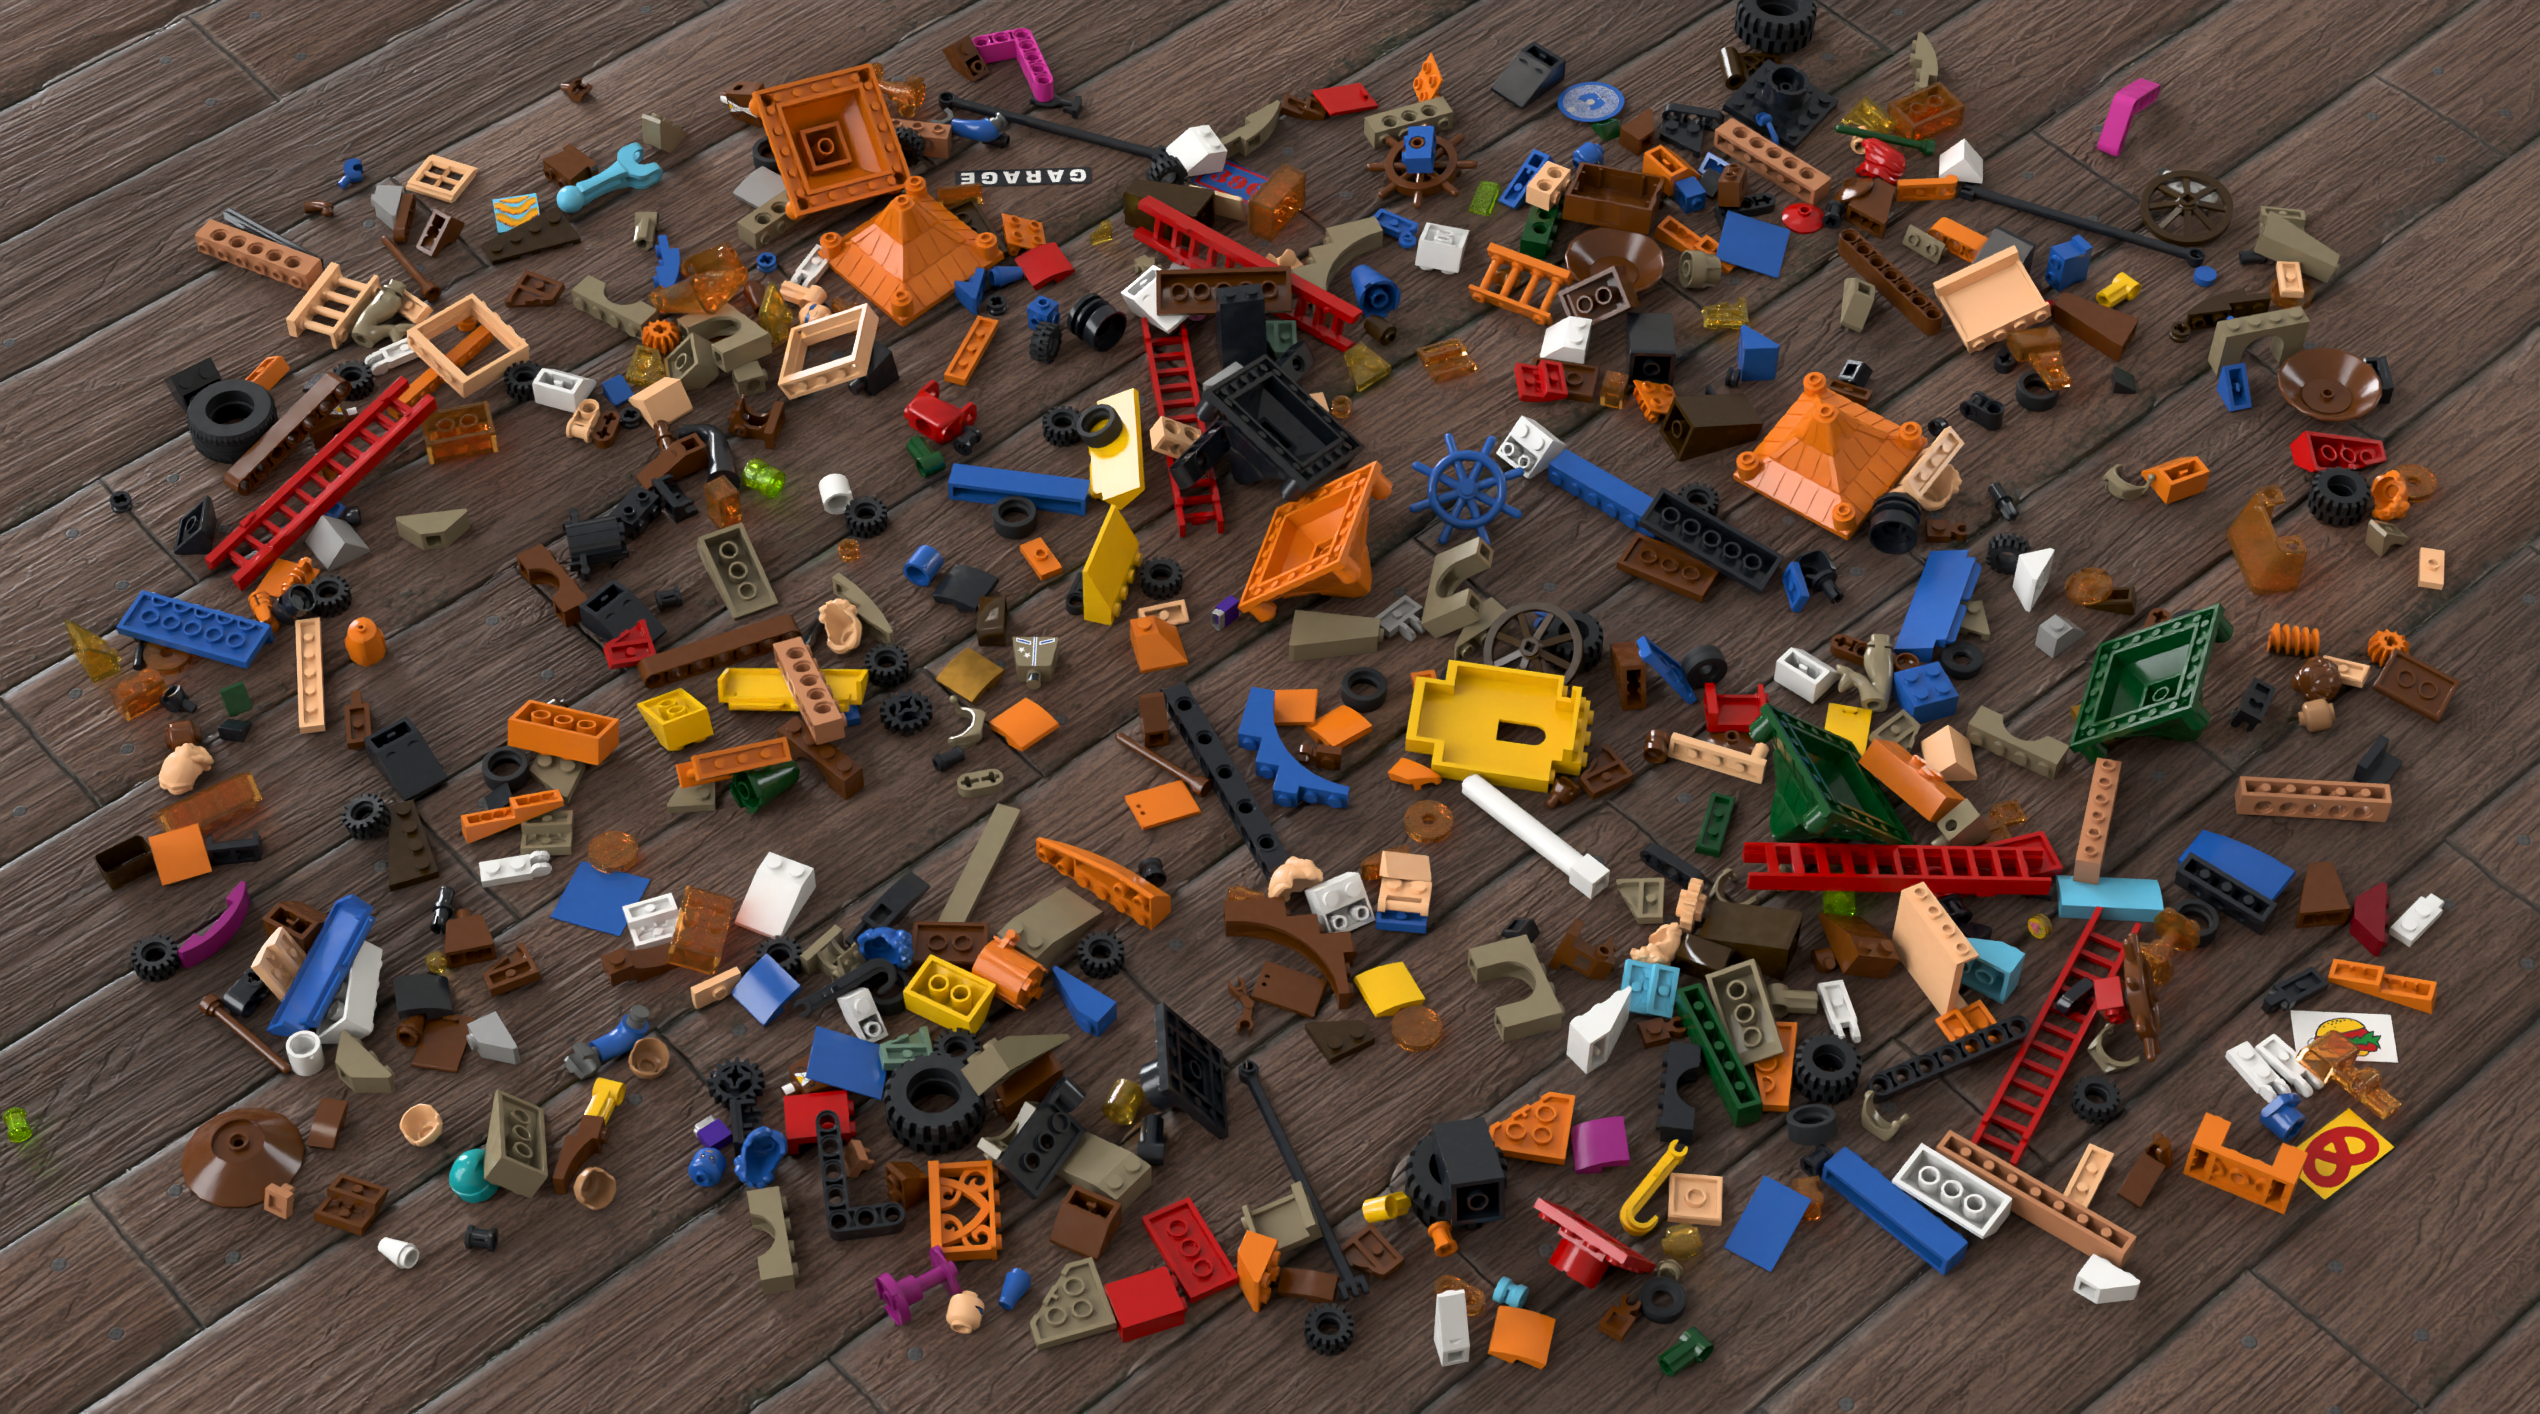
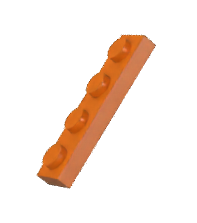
M977 316L944 373V381L966 386L999 328L998 320Z

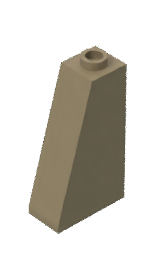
M2270 211L2261 227L2254 252L2275 261L2299 262L2302 273L2325 283H2328L2331 276L2335 277L2341 266L2338 264L2340 257L2338 253L2275 212Z
M1295 610L1289 642V661L1377 652L1378 643H1383L1384 629L1380 628V618Z

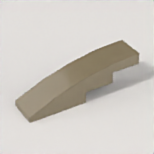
M838 572L832 577L834 594L843 600H848L851 605L856 606V617L860 620L864 633L883 645L890 643V647H892L894 644L893 630L883 613L857 585Z

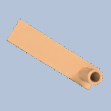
M1673 732L1670 739L1668 757L1761 784L1765 775L1767 764L1765 758L1769 752V747L1764 743H1757L1751 755Z

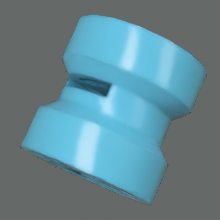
M1503 1276L1495 1288L1492 1300L1499 1304L1505 1303L1509 1307L1522 1308L1528 1296L1529 1287L1522 1284L1516 1285L1512 1282V1279Z

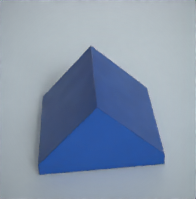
M1744 324L1741 326L1737 354L1738 368L1741 369V381L1775 379L1780 345Z

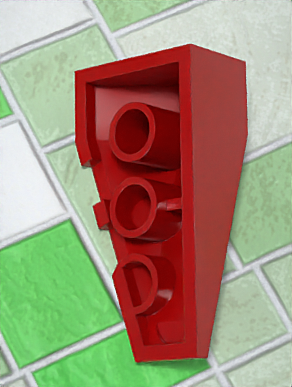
M2304 431L2290 444L2294 464L2314 473H2319L2321 470L2326 471L2328 467L2336 468V466L2354 470L2384 463L2387 460L2381 440Z

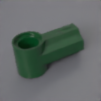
M913 436L906 443V450L916 462L917 469L923 478L946 469L941 453L939 451L934 452L923 437Z
M1693 1326L1680 1336L1678 1343L1658 1356L1657 1362L1667 1376L1674 1377L1692 1363L1705 1361L1713 1352L1714 1345Z

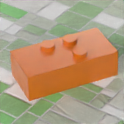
M528 700L508 719V746L539 752L541 755L562 757V759L567 761L575 760L599 765L619 746V719Z
M1875 738L1858 762L1928 821L1939 822L1965 800L1963 796L1943 781L1944 776L1934 769H1928L1925 766V760L1917 755H1911L1897 742Z

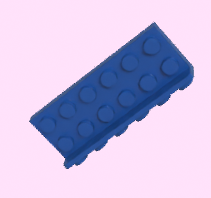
M141 590L116 627L118 634L248 669L265 642L272 644L274 641L271 625L265 622L250 620L243 616L228 614L221 610L206 608L199 604L184 602L177 598H170Z

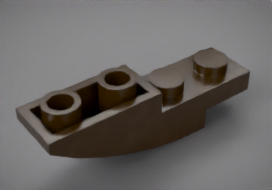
M2245 289L2221 293L2191 308L2187 312L2185 323L2191 327V330L2216 327L2217 322L2227 320L2228 316L2240 318L2267 313L2271 296L2269 292L2247 295Z

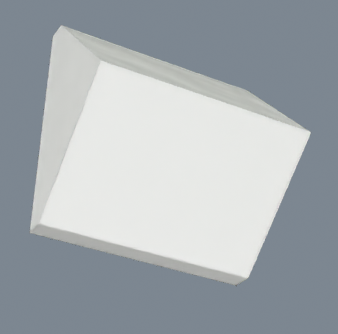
M1965 138L1940 155L1939 178L1955 175L1958 177V181L1982 184L1983 159Z
M2048 548L2019 555L2013 589L2025 611H2031L2048 582L2054 549Z

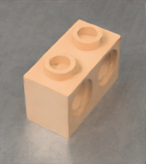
M1547 161L1527 185L1526 202L1549 211L1554 204H1558L1562 194L1567 192L1572 183L1570 179L1571 170Z
M1161 416L1150 429L1152 450L1176 459L1201 436L1200 429Z

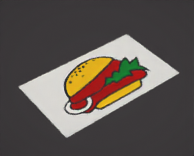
M2290 1010L2296 1053L2302 1058L2398 1063L2391 1015Z

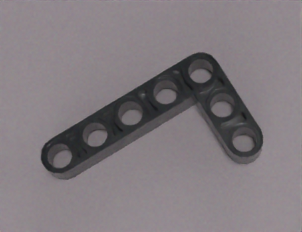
M832 1110L821 1111L816 1116L815 1125L829 1236L835 1241H848L900 1233L904 1229L906 1222L905 1211L900 1204L889 1202L850 1208L839 1117ZM827 1122L834 1124V1126L830 1129H824L821 1127L824 1123ZM829 1147H834L837 1149V1151L833 1154H827L824 1152L825 1149ZM831 1172H838L840 1174V1176L835 1179H830L827 1177V1175ZM833 1197H841L843 1199L838 1204L830 1202ZM890 1215H897L900 1217L899 1220L895 1222H890L887 1220V1217ZM865 1218L873 1220L867 1226L860 1224V1221ZM836 1222H844L846 1224L842 1229L833 1227Z

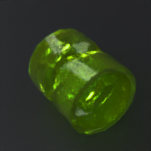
M754 458L744 468L741 479L745 486L755 489L760 494L772 499L782 491L786 481V474L773 466H769L761 459Z
M1835 872L1834 874H1843V872ZM1822 891L1823 912L1853 916L1856 913L1855 892Z

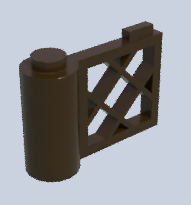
M1725 47L1717 55L1725 85L1730 90H1738L1750 78L1749 74H1754L1758 70L1757 68L1761 67L1768 59L1778 65L1782 64L1779 55L1771 52L1738 53L1734 47ZM1745 61H1752V62L1755 63V64H1754V65H1750L1749 63H1747V62H1745Z

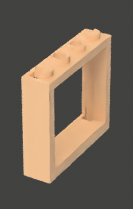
M473 293L407 330L408 347L463 398L502 377L509 366L513 368V363L516 362L519 365L520 361L524 360V363L529 360L530 348L525 339L520 338L510 325H506L496 312H492L484 301L481 302ZM473 316L503 343L510 352L471 375L466 376L429 340Z
M868 303L791 328L778 381V386L789 400L867 375L879 321L878 316ZM858 330L852 355L802 371L809 345Z

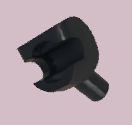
M170 685L159 697L161 705L170 712H178L182 707L193 714L198 707L189 700L190 698L180 685L178 687Z

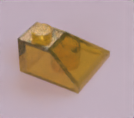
M71 620L64 621L73 652L93 683L120 672L118 661H121V658L115 647L111 649L106 640Z

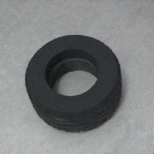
M243 379L224 380L209 385L194 397L187 411L189 431L197 451L215 462L224 464H235L279 420L275 402L270 392L252 381ZM246 418L236 424L222 425L223 422L231 419Z

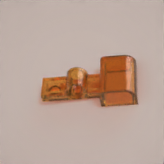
M2053 326L2007 333L2006 346L2018 362L2029 361L2050 390L2071 387L2072 378L2063 367V357L2061 354L2062 338Z
M2328 1031L2298 1052L2294 1060L2326 1084L2330 1080L2335 1081L2349 1092L2353 1098L2359 1100L2372 1113L2383 1120L2399 1109L2401 1103L2380 1087L2381 1076L2377 1070L2366 1067L2359 1071L2353 1066L2360 1053V1048L2339 1031Z

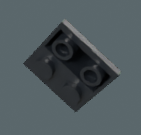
M211 357L164 379L175 401L186 413L190 403L201 390L211 384L223 381Z

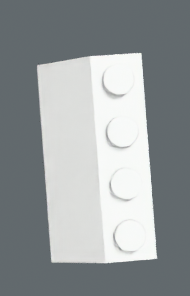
M364 941L321 1024L316 1029V1035H318L321 1044H338L340 1033L343 1030H346L352 1037L356 1035L360 1040L372 1032L374 1028V1011L377 1006L376 995L380 985L378 980L382 967L381 957L383 949Z
M1923 1143L1919 1145L1892 1180V1183L1982 1239L1996 1233L2010 1214L2012 1204L2010 1196Z

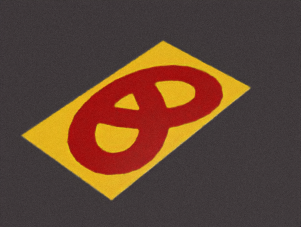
M2348 1108L2297 1147L2308 1153L2300 1179L2326 1200L2392 1150L2394 1146Z

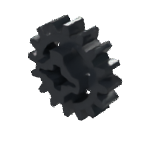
M900 689L898 690V695L890 693V699L884 698L883 705H880L881 723H884L885 729L891 728L892 734L900 731L901 736H904L906 732H909L912 736L914 735V730L922 732L923 725L929 726V720L933 719L932 703L928 702L927 695L921 697L920 691L912 694L911 689H908L907 693H903Z
M736 1057L734 1062H730L727 1058L725 1059V1065L716 1064L717 1071L711 1070L710 1078L707 1079L710 1097H714L715 1104L722 1102L724 1109L730 1105V1099L756 1100V1096L763 1095L762 1088H765L763 1070L758 1069L757 1063L750 1065L749 1058H746L744 1062H740L739 1057Z

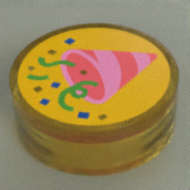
M2036 913L2027 920V928L2036 939L2042 940L2052 933V924L2045 915Z

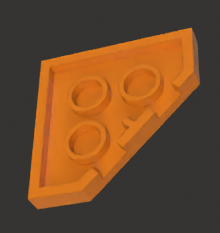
M1548 1092L1541 1096V1100L1532 1105L1527 1104L1513 1112L1510 1118L1501 1123L1499 1121L1490 1126L1489 1132L1492 1141L1495 1142V1147L1498 1146L1503 1152V1156L1564 1165L1575 1095Z

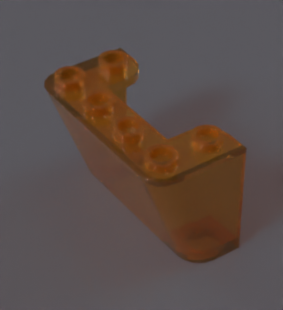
M728 240L689 256L679 266L686 280L666 288L659 285L648 297L660 313L714 315L747 283L748 271ZM689 265L693 267L694 275L690 273Z
M2278 484L2259 487L2226 531L2227 539L2247 587L2256 594L2297 591L2308 553L2301 535L2277 537L2271 523L2274 506L2285 504V498ZM2294 543L2299 548L2292 550L2287 548L2286 544Z

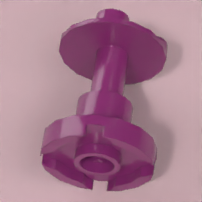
M939 1245L929 1250L933 1269L915 1278L913 1275H909L896 1282L889 1273L885 1272L875 1278L878 1296L880 1300H885L887 1305L884 1308L896 1325L900 1326L910 1322L911 1312L909 1306L924 1298L923 1292L940 1283L951 1296L962 1294L961 1286L955 1279L959 1275L958 1270L952 1261H946L944 1252Z

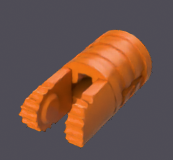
M257 590L250 594L248 598L254 617L259 622L271 625L272 632L276 633L279 628V622L274 616L270 595L265 590Z

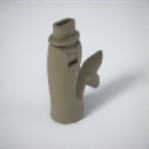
M393 279L390 280L389 284L383 286L382 290L361 313L352 331V338L357 344L372 348L386 337H390L392 342L395 343L402 340L403 336L407 335V330L415 326V324L407 323L378 325L389 320L398 312L405 297L403 292L407 288L404 283Z
M1872 634L1871 641L1867 643V649L1864 654V667L1869 680L1849 667L1840 664L1836 665L1837 672L1841 677L1838 691L1841 693L1853 686L1857 687L1862 707L1870 709L1872 712L1885 711L1890 700L1893 684V645L1890 643L1889 635Z

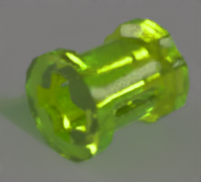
M13 1107L6 1110L2 1115L3 1122L8 1126L7 1137L11 1142H23L32 1135L30 1126L26 1124L27 1113L24 1108Z

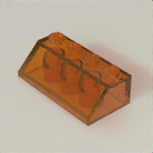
M240 772L150 815L162 833L197 823L200 832L212 828V822L218 819L224 822L235 817L234 812L242 808L244 811H248L257 807V801L263 799L251 772Z

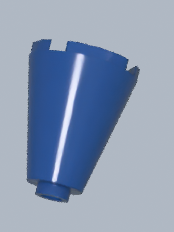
M1359 265L1353 269L1351 280L1358 308L1363 311L1367 318L1373 314L1385 318L1388 316L1387 313L1392 309L1394 311L1398 307L1401 293L1398 286L1392 280L1368 265Z

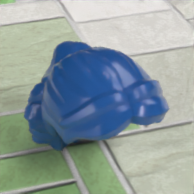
M879 927L868 929L857 938V942L860 945V953L867 961L883 958L903 971L908 969V966L913 962L912 935L905 930Z
M762 1126L752 1131L743 1143L741 1155L734 1159L736 1166L734 1172L739 1180L743 1183L746 1182L749 1187L761 1189L774 1181L773 1171L787 1152L785 1136L781 1132L772 1130L767 1126Z

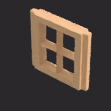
M432 154L431 156L429 155L410 178L406 185V190L453 203L474 179L478 169ZM432 167L445 170L442 175L429 172ZM452 172L463 177L458 181L447 176ZM424 177L437 180L434 185L420 182ZM442 182L455 186L451 191L439 188Z

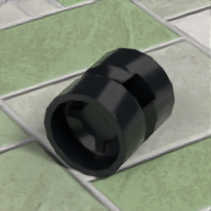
M301 583L292 585L273 603L272 610L274 616L282 624L288 626L295 625V620H301L314 609L316 605L315 593L307 585Z

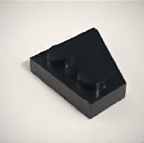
M1663 119L1659 140L1672 144L1681 151L1686 148L1693 152V157L1700 158L1705 125Z

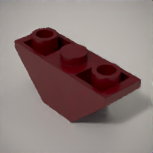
M2383 882L2355 897L2350 912L2349 933L2375 957H2379L2382 947H2387L2389 933L2385 932V928H2388L2390 914L2386 913V909L2389 908L2391 894H2387V883Z

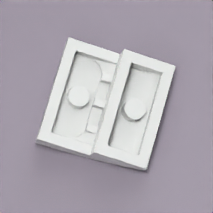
M672 893L622 907L636 950L656 947L671 941L677 943L687 940Z

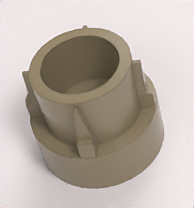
M1685 250L1680 258L1678 269L1679 281L1682 287H1715L1721 277V261L1719 257L1714 256V254L1705 253V251Z

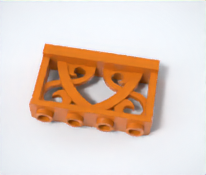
M989 1159L985 1161L939 1163V1160L928 1161L931 1248L939 1245L944 1252L947 1262L979 1259L997 1260V1251L1002 1250V1235L996 1234V1228H1001L1000 1212H995V1206L1000 1205L999 1189L994 1190V1184L999 1183L998 1167L993 1168V1163ZM982 1175L985 1178V1183L981 1186L975 1184L977 1178L972 1179L969 1185L965 1184L969 1176ZM948 1177H960V1179L957 1181ZM987 1191L989 1194V1202L982 1196V1194L986 1193ZM953 1192H956L952 1200L943 1198L946 1194L953 1196ZM962 1195L975 1203L980 1209L978 1214L964 1227L955 1216L941 1213V1211L949 1210L957 1205ZM989 1216H990V1228H989L988 1226H986V1225H983V1224L986 1222V1220L988 1219ZM952 1223L957 1227L958 1230L955 1231L954 1227L950 1230H947L944 1227L945 1225ZM980 1234H985L988 1237V1241L982 1245H972L967 1240L971 1236L974 1241L980 1242L978 1238ZM961 1241H962V1243H963V1245H964V1246H952V1247H948V1246L957 1244V1243H959V1242H961Z

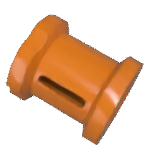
M1447 1221L1436 1222L1428 1228V1235L1433 1238L1435 1243L1434 1250L1439 1257L1452 1255L1458 1250L1457 1243L1451 1235V1224Z

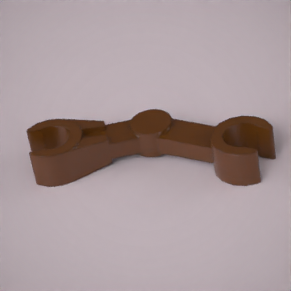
M1238 977V985L1240 987H1233L1231 982L1228 981V992L1240 1001L1243 1006L1242 1018L1237 1021L1236 1030L1237 1034L1240 1035V1028L1246 1026L1249 1028V1036H1251L1253 1033L1251 1017L1254 1011V1001L1247 995L1244 980Z

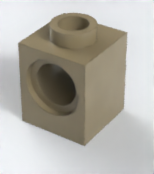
M758 360L732 370L733 384L740 398L743 394L747 397L766 391L767 372L765 368L761 369Z

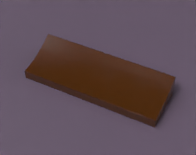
M1291 266L1156 270L1157 316L1216 314L1217 288L1261 283L1265 298V313L1292 312Z

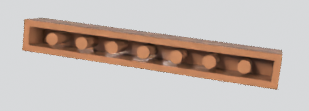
M1949 1130L1937 1145L1936 1152L2012 1198L2010 1211L2091 1257L2094 1253L2122 1269L2132 1255L2137 1236L1955 1132Z

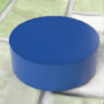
M2200 266L2195 269L2193 280L2200 286L2209 287L2215 283L2217 273L2211 267Z

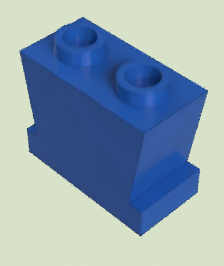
M2079 234L2072 237L2071 241L2051 247L2045 280L2058 292L2076 281L2080 283L2086 280L2093 247Z

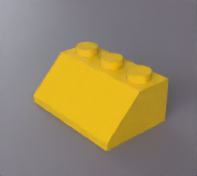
M930 954L903 991L905 1008L947 1029L952 1028L954 1032H957V1028H961L963 1033L967 1029L970 1035L972 1033L976 1034L986 1019L997 987L996 984Z

